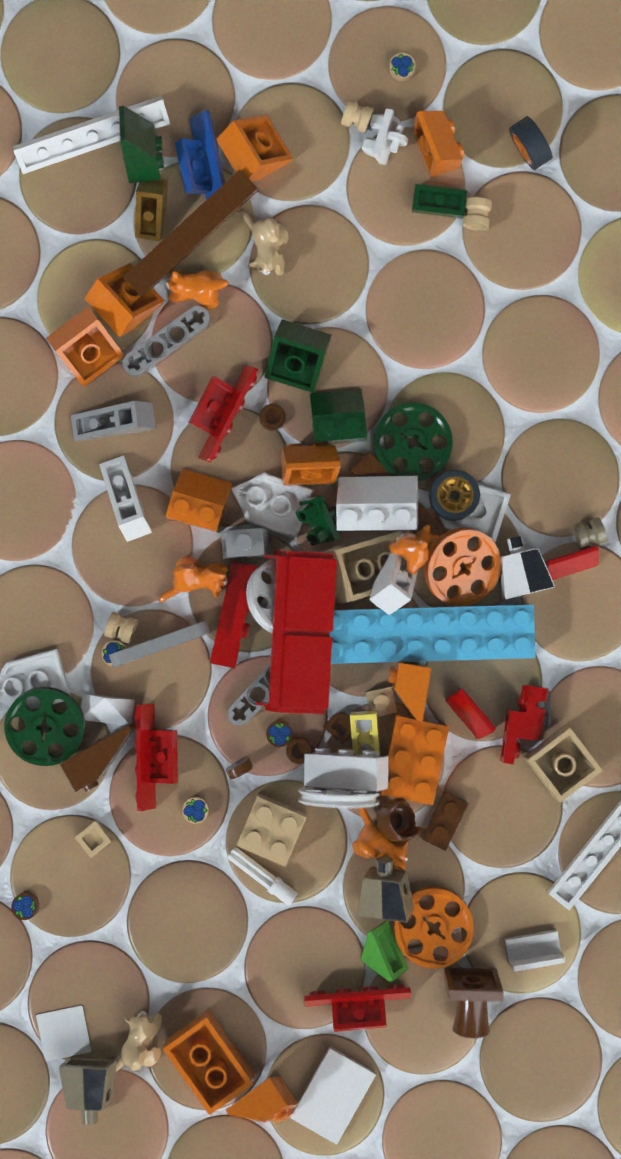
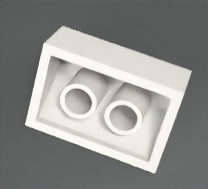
M418 476L339 477L336 503L337 531L417 530L419 528Z

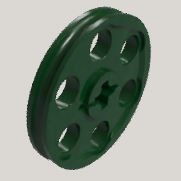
M405 403L394 407L380 420L374 435L375 455L385 470L393 476H418V482L436 475L445 466L452 452L453 438L448 422L436 409L422 403ZM396 413L406 415L407 424L405 426H395L392 419ZM423 413L431 414L433 424L429 427L422 426L419 423V416ZM385 435H389L394 439L393 448L388 450L383 449L379 443L380 438ZM437 435L443 436L447 442L446 447L441 450L434 448L432 445L433 437ZM418 437L417 443L421 447L414 446L413 449H410L406 438ZM396 458L406 460L408 467L404 472L394 470L392 463ZM422 458H429L433 461L434 466L430 472H423L419 468V461Z
M54 687L32 688L17 697L8 709L4 722L5 737L10 748L22 760L37 766L57 765L69 759L79 748L85 734L84 714L77 701L68 693ZM31 696L37 697L41 702L40 708L30 709L26 703L27 698ZM57 699L64 700L67 704V710L57 712L53 708V702ZM47 713V725L52 726V728L48 729L44 737L43 727L38 725L42 724ZM15 717L22 718L26 723L25 729L16 730L13 728L12 719ZM67 723H74L77 725L79 732L73 736L68 735L64 730V726ZM25 741H33L37 745V751L35 753H27L23 749V743ZM54 743L60 744L64 750L63 754L60 756L52 755L49 751V746Z

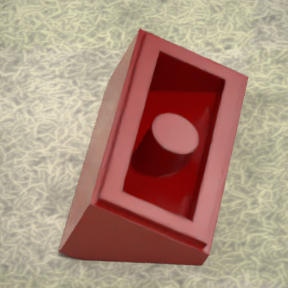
M592 546L545 561L552 580L598 566L599 548L598 546Z
M458 688L446 698V703L477 739H481L496 730V727L464 689Z

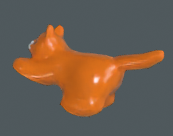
M174 270L171 273V277L167 280V287L172 291L168 294V298L171 302L175 303L195 300L205 309H213L219 304V289L225 288L228 285V281L223 279L219 272L203 270L198 273Z
M425 525L416 534L407 531L397 542L389 544V549L393 555H400L405 559V569L410 574H416L418 569L426 563L429 557V548L439 538V535H434L430 532V525Z
M190 556L183 557L176 562V568L173 570V588L164 592L159 597V602L163 603L181 592H190L201 588L211 590L214 597L218 598L219 593L228 583L225 572L228 571L229 567L221 563L200 566L196 558Z
M359 808V814L364 822V826L360 830L357 840L353 842L355 854L364 859L389 856L393 859V869L405 870L406 865L404 862L408 860L407 844L409 842L392 843L386 839L374 825L366 808Z

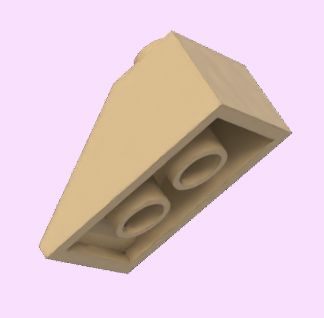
M402 531L327 552L334 554L333 559L337 560L336 605L371 595L374 582L391 554L389 544L397 542L402 535Z

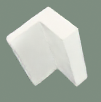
M556 929L504 938L508 964L513 972L565 963V957L561 953L558 931Z

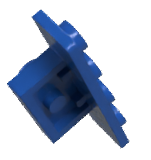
M203 110L189 119L193 140L181 138L175 142L185 193L203 194L207 200L225 183L210 111Z

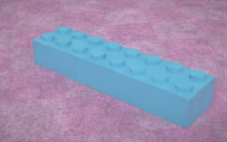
M534 605L400 608L390 615L382 609L334 610L333 631L330 632V637H332L331 664L536 658Z

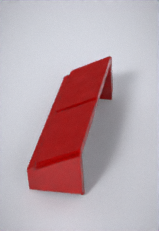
M274 550V556L264 555V558L277 559L269 702H256L255 705L265 706L266 711L277 713L325 714V709L329 708L332 637H330V632L333 631L337 560L333 559L334 554Z

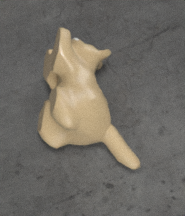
M240 211V215L252 231V237L258 251L257 258L249 263V266L264 275H269L274 270L277 275L282 276L284 273V259L279 248L282 244L288 242L286 228L271 217L255 222L248 212Z
M140 1011L132 1016H125L124 1020L130 1026V1033L122 1047L120 1057L117 1059L116 1072L123 1065L130 1067L132 1071H137L143 1065L147 1067L155 1065L161 1056V1050L153 1045V1038L161 1027L162 1016L159 1013H155L149 1018L145 1011Z

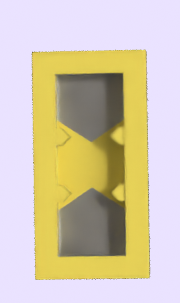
M377 711L351 712L350 724L354 754L362 755L363 751L370 750L379 751V756H381Z

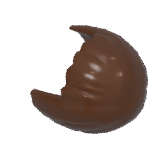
M396 798L389 800L380 807L377 813V829L382 836L390 841H408L419 835L422 830L421 827L415 826V814L405 799Z

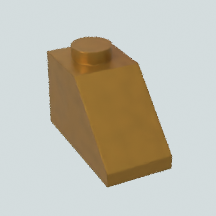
M160 178V180L139 182L136 190L135 238L161 242L167 206L168 179Z

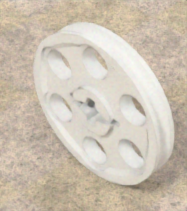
M271 559L259 566L250 576L246 590L247 603L253 617L260 626L270 633L273 632L277 559ZM262 572L270 575L272 580L270 585L263 582L261 578ZM258 596L266 599L268 603L267 609L259 606L257 602Z
M304 787L299 789L302 797L298 801L306 805L334 808H365L379 805V801L376 800V797L379 796V791L326 787Z

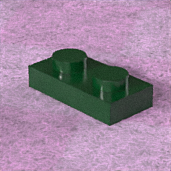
M415 184L412 212L463 219L467 190Z

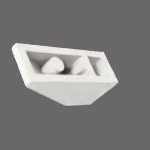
M124 455L99 464L118 526L126 541L128 542L152 533Z
M392 553L376 578L370 600L388 615L411 600L417 573L413 575L405 569L406 562L402 556L393 555Z

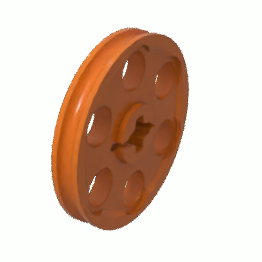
M468 527L452 529L442 534L430 547L428 560L424 564L425 582L431 593L448 605L456 607L473 605L484 599L495 587L501 571V556L494 541L486 534ZM473 536H477L478 545L474 549H468V540ZM452 541L454 543L453 551L448 555H444V545ZM491 555V565L487 568H482V559L485 556ZM462 562L465 563V571L463 572L460 571V564ZM438 566H443L444 573L442 577L434 579V569ZM476 580H481V589L477 592H472V583ZM452 585H457V594L452 598H448V588Z
M424 887L412 892L414 905L412 914L416 918L415 924L408 928L404 927L401 922L394 921L395 938L400 950L410 961L425 968L436 969L454 964L467 952L473 939L474 923L469 908L457 894L442 887ZM425 894H429L434 898V904L429 909L422 908L419 904L420 898ZM451 901L457 902L460 907L459 912L453 916L445 912L446 904ZM424 916L429 922L434 924L438 921L439 931L445 938H442L435 931L429 933L428 923L422 917ZM457 927H462L467 932L465 939L462 941H455L452 938V932ZM412 939H418L422 942L423 946L420 952L411 953L408 950V943ZM438 946H444L448 950V955L443 960H437L433 956V951Z

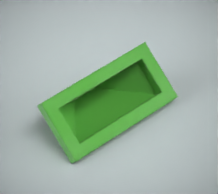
M387 920L368 932L361 961L390 982L394 981L409 968Z

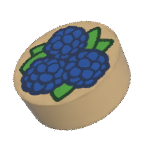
M398 53L392 57L389 65V72L392 78L404 82L413 76L415 61L411 55Z
M118 640L107 642L101 651L103 661L107 665L112 666L109 655L127 649V646Z
M194 796L184 803L182 814L189 823L198 824L207 818L209 805L202 797Z

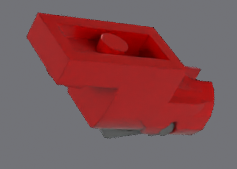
M522 685V691L517 703L519 710H506L500 755L502 763L514 765V760L519 758L521 746L520 743H517V738L538 741L543 733V729L551 725L549 688Z

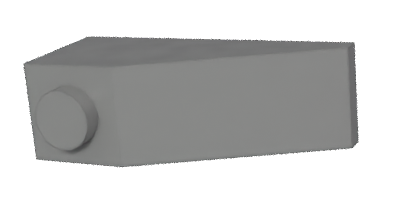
M131 401L71 415L74 441L135 434L156 429L153 403Z

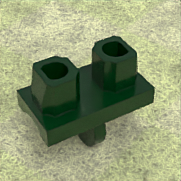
M321 495L304 498L299 502L301 507L295 514L302 524L308 522L312 530L306 536L310 545L336 541L340 538V534L335 526L336 522L333 518L336 515V507L328 508L326 501H323Z

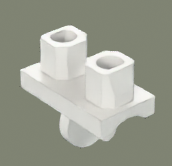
M386 109L384 114H372L370 128L372 131L378 132L376 139L366 137L362 146L365 154L375 157L378 163L383 165L387 164L390 152L397 153L399 146L403 147L408 143V138L403 135L404 127L399 125L400 120L394 116V110Z

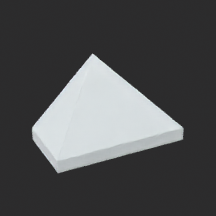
M83 693L81 709L85 720L126 726L132 724L135 700Z

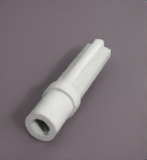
M237 847L233 848L229 853L228 859L262 884L268 889L267 892L275 895L286 905L289 906L298 895L279 876L275 877Z

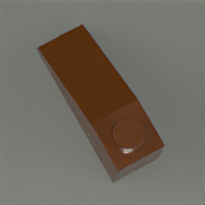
M134 722L60 764L75 792L82 788L87 792L99 785L97 780L105 775L135 730Z

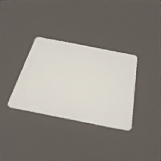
M80 1005L36 1015L45 1061L91 1052L83 1006Z

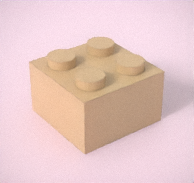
M563 726L523 757L550 794L559 803L603 771L573 730L567 726Z
M258 793L236 846L286 867L307 818V813Z

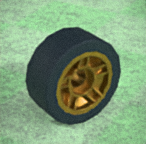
M446 471L438 476L430 487V506L436 515L444 520L458 521L465 519L479 505L481 495L479 485L465 471ZM457 490L459 499L452 500L450 492Z

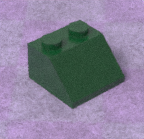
M119 106L120 143L129 183L160 180V169L164 168L163 153L161 152L163 151L162 136L156 135L153 123L129 108Z
M282 319L274 336L264 378L314 393L332 335Z
M362 389L310 394L314 444L328 443V445L365 442L367 440Z

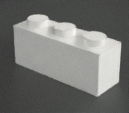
M315 748L314 753L305 754L304 786L367 791L388 789V756H379V751L368 750L363 751L362 755L354 754L353 749H339L338 753H330L331 748Z

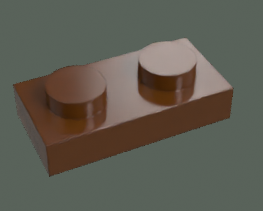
M444 791L421 839L446 851L469 803Z

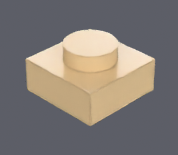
M391 686L365 692L369 711H377L378 717L397 713Z
M97 820L75 837L90 858L113 841Z

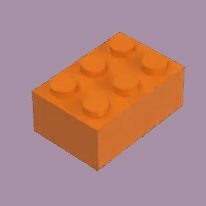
M395 714L386 755L388 756V789L380 790V794L433 805L449 726L423 720V722L417 721L413 717Z
M209 1009L165 1040L163 1051L209 1116L254 1084L255 1073Z

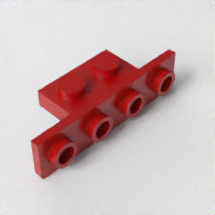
M245 366L234 387L217 377H211L188 422L209 434L198 457L199 459L211 463L221 451L220 444L224 436H227L232 430V421L236 413L240 412L243 408L246 393L256 383L257 368Z
M237 561L232 562L210 658L211 664L236 668L242 638L247 639L250 624L246 623L248 612L251 613L246 597L247 584L250 576L258 566Z
M155 703L137 704L134 716L136 723L135 774L137 776V791L135 799L137 811L156 809V783H178L177 730H155Z
M403 984L390 985L389 989L378 990L376 986L364 987L359 992H352V989L343 988L336 990L334 994H325V991L319 990L310 992L309 996H304L305 1007L332 1005L334 1032L387 1028L385 1001L410 999L411 988H405Z

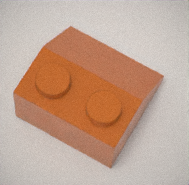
M444 111L417 112L413 133L430 177L434 178L460 168L465 154L461 143H456L454 138L455 127L452 119H447Z
M267 115L234 120L216 139L235 173L240 169L251 182L266 177L293 160L292 155Z
M131 263L98 278L84 298L119 337L136 329L165 301L154 288L142 298L124 279L123 276L133 268Z
M88 306L46 337L52 348L83 387L125 357Z
M294 443L287 445V447H282L283 486L335 484L341 467L335 445L316 443L313 446H302L301 444Z
M182 469L173 489L165 517L219 533L233 483Z
M396 662L395 667L390 666L388 682L392 683L393 690L411 715L417 721L423 722L431 668Z
M269 1077L225 1111L231 1116L264 1123L274 1121L276 1124L291 1117L295 1113L293 1108L298 1105V1102L282 1077Z

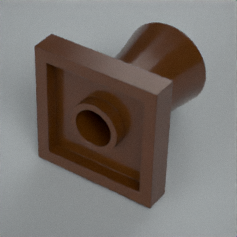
M444 968V981L448 1001H457L456 1015L452 1028L453 1032L465 1038H482L490 1033L487 1002H503V988L497 969Z

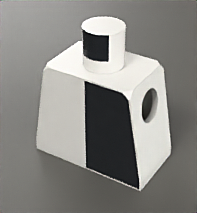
M522 536L507 539L510 555L501 557L500 583L502 600L554 588L553 580L539 549L535 548L526 551Z

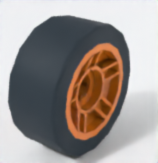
M529 116L524 117L509 128L516 148L530 168L536 170L553 158L544 135Z

